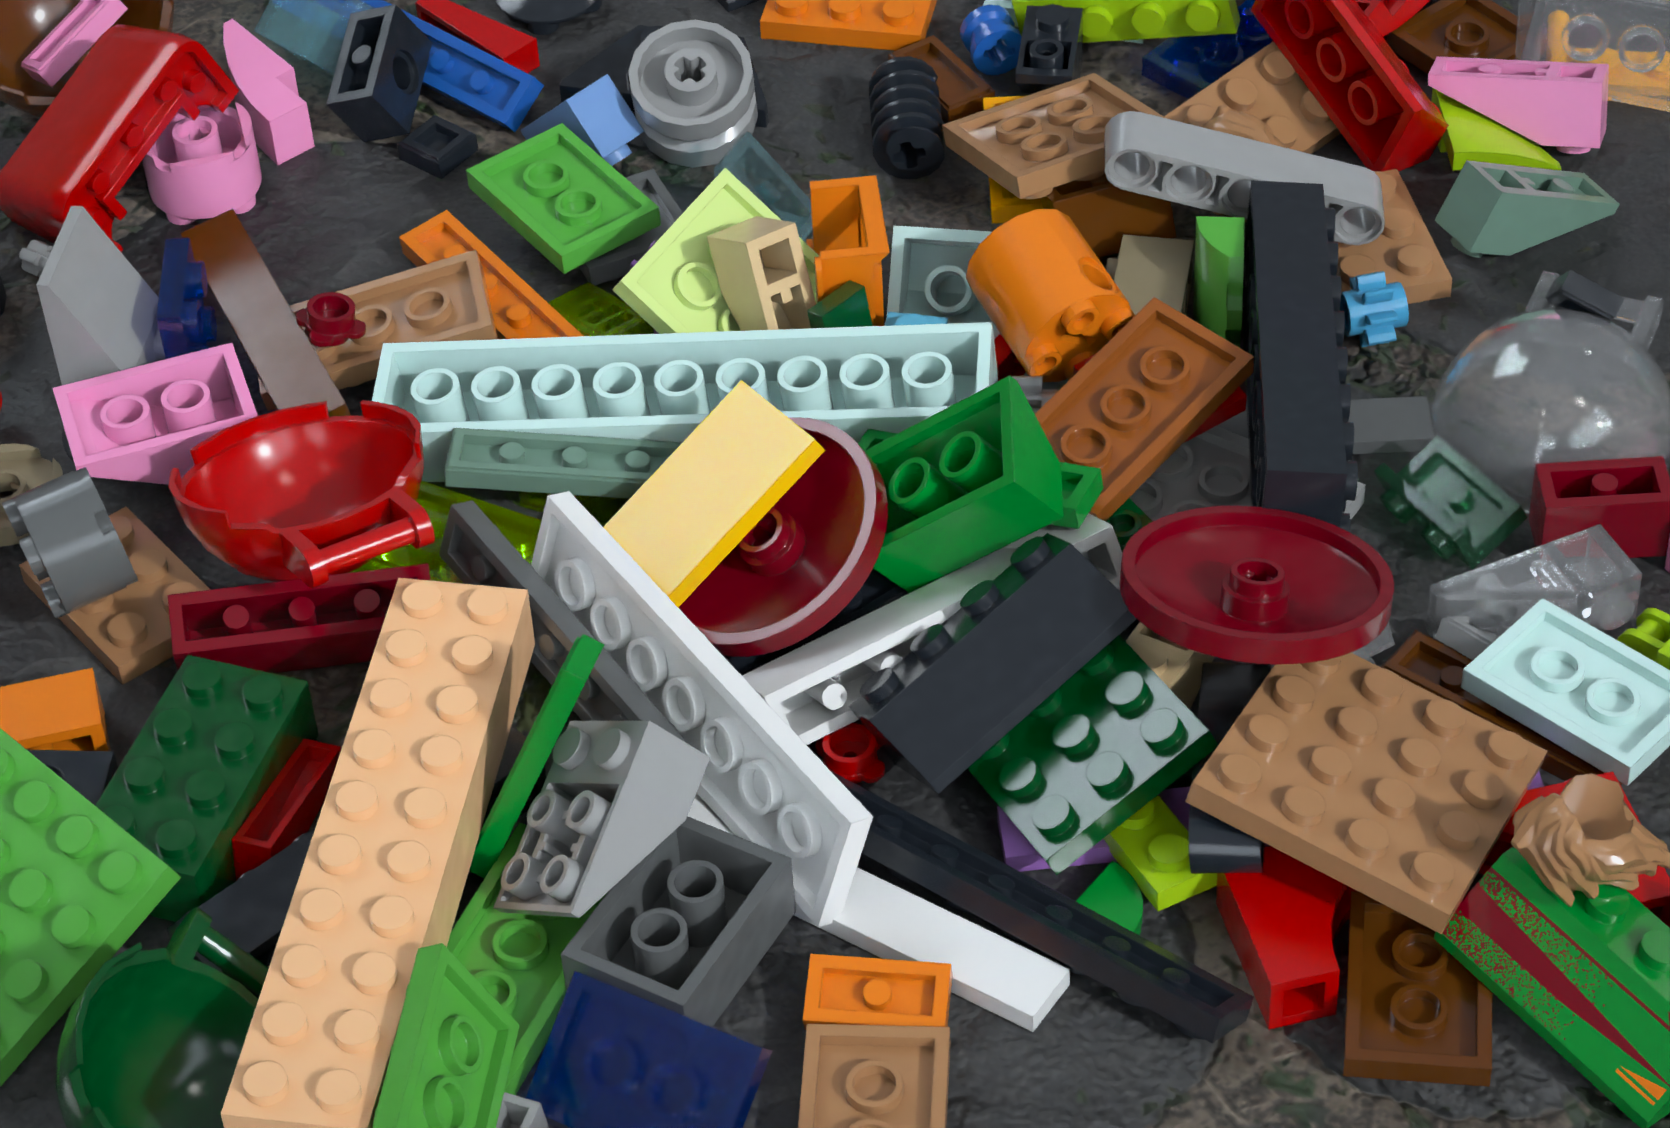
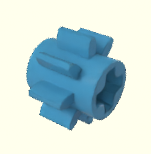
M1384 271L1349 278L1351 290L1341 292L1339 310L1344 311V335L1347 337L1359 335L1361 347L1396 341L1394 328L1407 326L1409 320L1408 302L1402 284L1400 282L1386 284Z

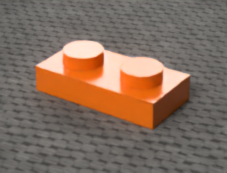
M810 954L803 1011L804 1028L806 1030L807 1024L948 1027L953 977L952 965L949 963Z

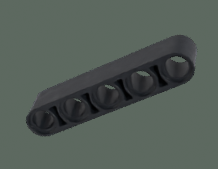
M1203 662L1198 719L1210 731L1218 745L1271 671V664ZM1215 749L1194 765L1192 782ZM1190 805L1189 862L1191 874L1263 873L1264 842Z

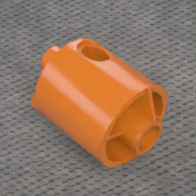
M1036 209L1017 215L1003 223L979 244L968 262L966 280L971 291L1028 376H1043V382H1060L1066 379L1069 381L1074 376L1073 365L1096 354L1135 316L1128 300L1068 215L1057 209Z

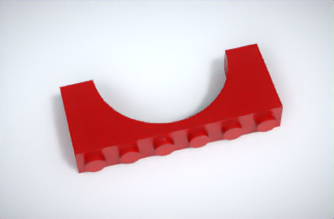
M1613 771L1597 775L1619 783ZM1571 779L1562 783L1527 790L1515 812L1540 796L1547 797L1551 793L1560 795ZM1623 791V794H1624L1623 800H1624V802L1627 804V806L1629 807V809L1631 810V812L1633 813V815L1635 816V818L1637 819V821L1640 823V821H1639V819H1638V817H1637V815H1636L1634 809L1632 808V806H1631V804H1630V802H1629V800H1628V798H1627L1625 792ZM1515 812L1478 872L1479 874H1485L1504 852L1513 847L1511 841L1514 837L1515 826L1512 822ZM1272 846L1264 848L1263 873H1217L1216 889L1217 907L1268 1030L1336 1015L1340 969L1334 954L1333 945L1342 926L1349 918L1351 891H1357ZM1657 866L1656 875L1652 877L1646 874L1638 875L1639 887L1632 891H1627L1670 928V877L1664 867Z

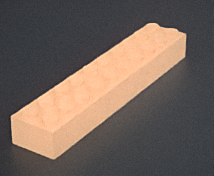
M398 578L221 1111L224 1128H372L374 1113L381 1095L390 1060L391 1047L394 1044L406 998V989L410 982L418 948L443 943L447 947L535 647L527 589Z

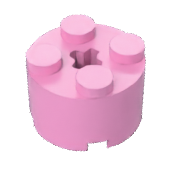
M235 102L236 109L228 106L223 113L208 105H201L197 107L201 112L195 121L177 112L143 158L142 162L150 197L153 203L166 213L169 222L176 225H188L197 219L214 218L231 209L236 214H242L255 206V194L260 188L262 173L251 117L242 105Z

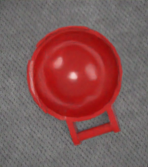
M366 400L360 402L363 416L329 417L327 401L280 409L240 422L198 443L190 449L195 465L182 478L179 469L172 468L168 488L186 526L208 552L243 574L271 582L300 579L312 589L328 583L329 575L349 573L379 555L409 544L419 549L434 543L435 534L431 520L426 510L416 502L424 471L421 424L412 413L398 406Z

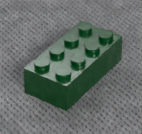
M192 655L186 656L95 805L181 876L149 916L177 922L186 912L199 907L236 881L232 838L303 739L316 741L319 735L308 681Z

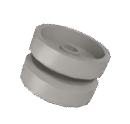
M696 19L673 22L650 33L634 51L628 70L635 117L645 131L640 134V137L652 153L668 163L691 168L715 165L737 154L752 137L758 118L750 53L736 34L717 23Z

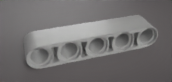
M1136 111L1119 113L1112 117L1105 126V174L1108 181L1122 190L1233 217H1245V220H1247L1251 180L1323 184L1325 208H1335L1334 241L1348 245H1363L1377 239L1384 230L1385 218L1381 181L1374 171L1365 167Z

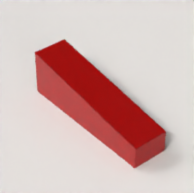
M418 0L415 2L419 19L526 73L540 66L537 38L449 0Z
M309 739L301 741L232 838L236 881L245 872L257 868L291 845L297 837L308 832L325 801L342 747Z

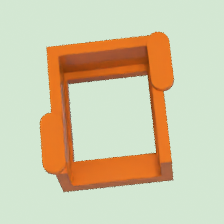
M877 175L810 181L813 240L806 239V244L819 255L814 257L817 303L851 280L865 286L872 325L884 326L881 260L890 251Z

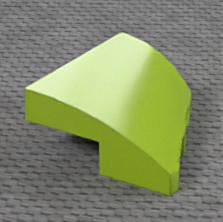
M1432 88L1431 102L1439 108L1442 117L1449 125L1438 146L1440 152H1447L1452 171L1461 170L1466 160L1561 170L1560 163L1534 141Z

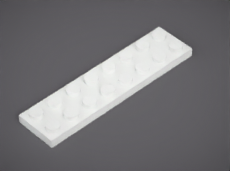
M570 491L548 495L531 562L534 570L568 606L570 611L593 637L605 644L604 649L625 673L637 683L641 691L664 717L675 726L684 738V742L710 757L697 790L698 795L734 835L790 857L792 860L795 903L818 928L831 924L832 919L843 912L873 816Z

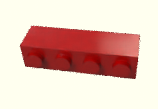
M1255 0L1251 8L1252 13L1367 169L1374 172L1397 169L1399 172L1430 159L1449 125L1442 117L1439 108L1429 100L1411 76L1406 64L1397 57L1379 33L1374 21L1364 13L1355 0Z

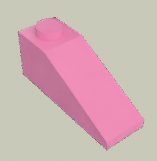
M1437 56L1428 73V86L1542 146H1556V149L1562 153L1582 154L1589 152L1591 148H1600L1606 132L1609 64Z

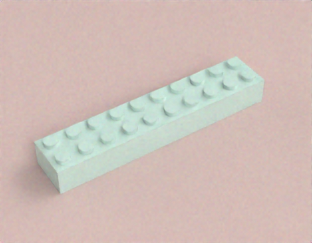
M992 322L383 343L372 401L398 406L415 416L421 424L424 471L421 482H445V466L453 428L683 442L742 380L787 417L812 418L827 422L846 432L858 443L867 429L899 433L998 382V367Z

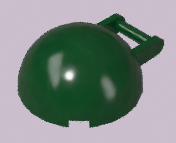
M198 907L192 909L182 920L167 948L140 951L142 945L139 942L106 961L71 1006L60 1040L56 1064V1090L62 1118L66 1127L224 1128L221 1111L258 1002V998L248 989L260 996L269 968L210 926L212 917ZM196 952H198L200 955L205 957L214 965L222 969L231 977L227 976L226 974L218 971L217 969L205 963L194 960L193 958Z

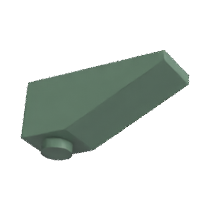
M1466 160L1435 221L1452 236V245L1464 254L1476 258L1482 257L1483 254L1510 256L1613 215L1620 204L1585 173Z

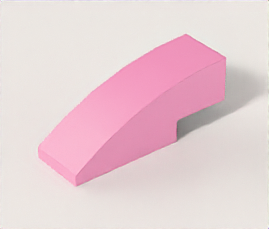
M234 19L223 23V43L230 79L239 90L234 97L235 102L242 105L248 111L252 121L256 144L277 165L315 147L307 102L299 97L294 67Z

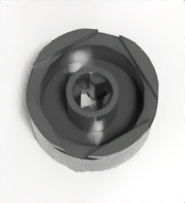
M86 467L77 471H71L2 502L17 537L26 533L30 534L18 541L34 575L37 576L39 581L48 577L51 579L40 584V587L55 619L127 588L128 585L138 581Z

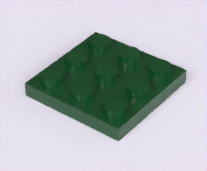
M1118 635L967 769L1052 871L1058 875L1216 749L1218 743L1203 723L1127 642Z

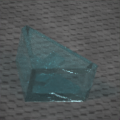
M749 131L743 133L714 167V177L716 178L724 168L729 170L781 220L795 222L799 237L805 241L812 232L810 199Z

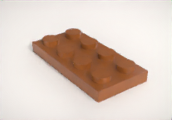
M1152 298L1035 413L1060 462L1101 469L1104 489L1089 514L1106 522L1253 373L1254 356L1159 299Z

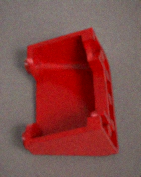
M117 24L109 28L98 38L93 48L7 164L0 170V209L12 222L55 244L70 207L83 206L120 252H122L123 247L112 238L114 218L121 221L127 214L126 209L115 198L118 192L177 112L193 121L200 114L201 111L197 107L201 105H208L223 113L239 90L204 46L181 33Z

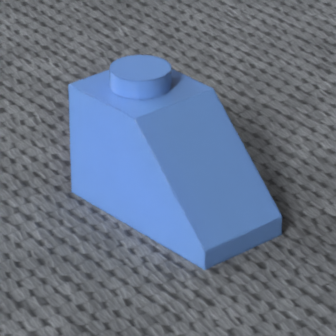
M608 74L520 130L525 139L528 140L563 123L611 166L630 155L632 151L626 143L645 132Z

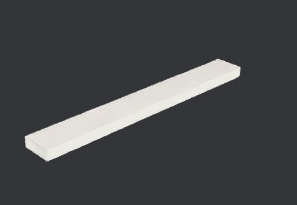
M696 793L688 817L733 834ZM858 867L842 914L833 918L831 924L819 927L882 959L949 963L952 965L953 972L952 993L1034 1032L1070 985L1069 968ZM795 903L796 912L794 916L815 925Z

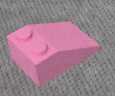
M233 343L53 388L76 471L86 467L90 477L169 485V476L172 468H178L182 478L195 465L190 449L221 430L258 416Z

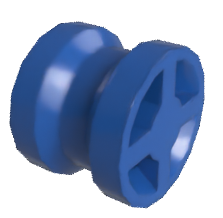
M989 4L978 7L970 12L960 27V38L966 49L970 52V57L976 68L986 75H999L1015 68L1018 62L1022 36L1018 29L1015 28V23L1008 11L999 5Z

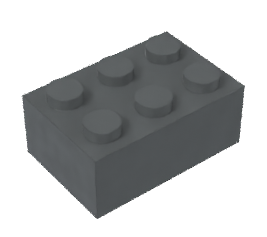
M687 816L685 822L609 890L561 953L569 1008L690 1059L795 914L791 858Z

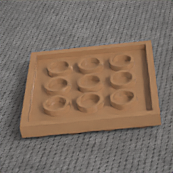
M1348 653L1340 657L1312 663L1274 665L1193 780L1185 802L1442 934L1534 780L1548 751L1523 739L1514 732L1507 731L1461 708L1450 700L1443 699L1399 677L1388 669L1381 668L1353 653Z

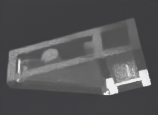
M1599 524L1430 585L1426 631L1435 639L1442 618L1469 616V625L1497 633L1500 624L1511 627L1542 598L1600 631L1613 630L1621 627L1626 622L1636 619L1642 573L1602 525Z

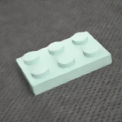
M1544 598L1538 601L1463 669L1462 689L1605 773L1613 771L1618 781L1627 786L1670 746V670Z

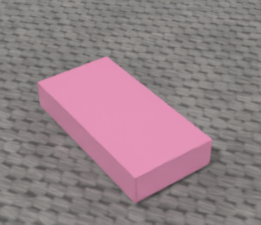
M81 0L22 61L21 67L34 80L53 87L128 8L120 0Z

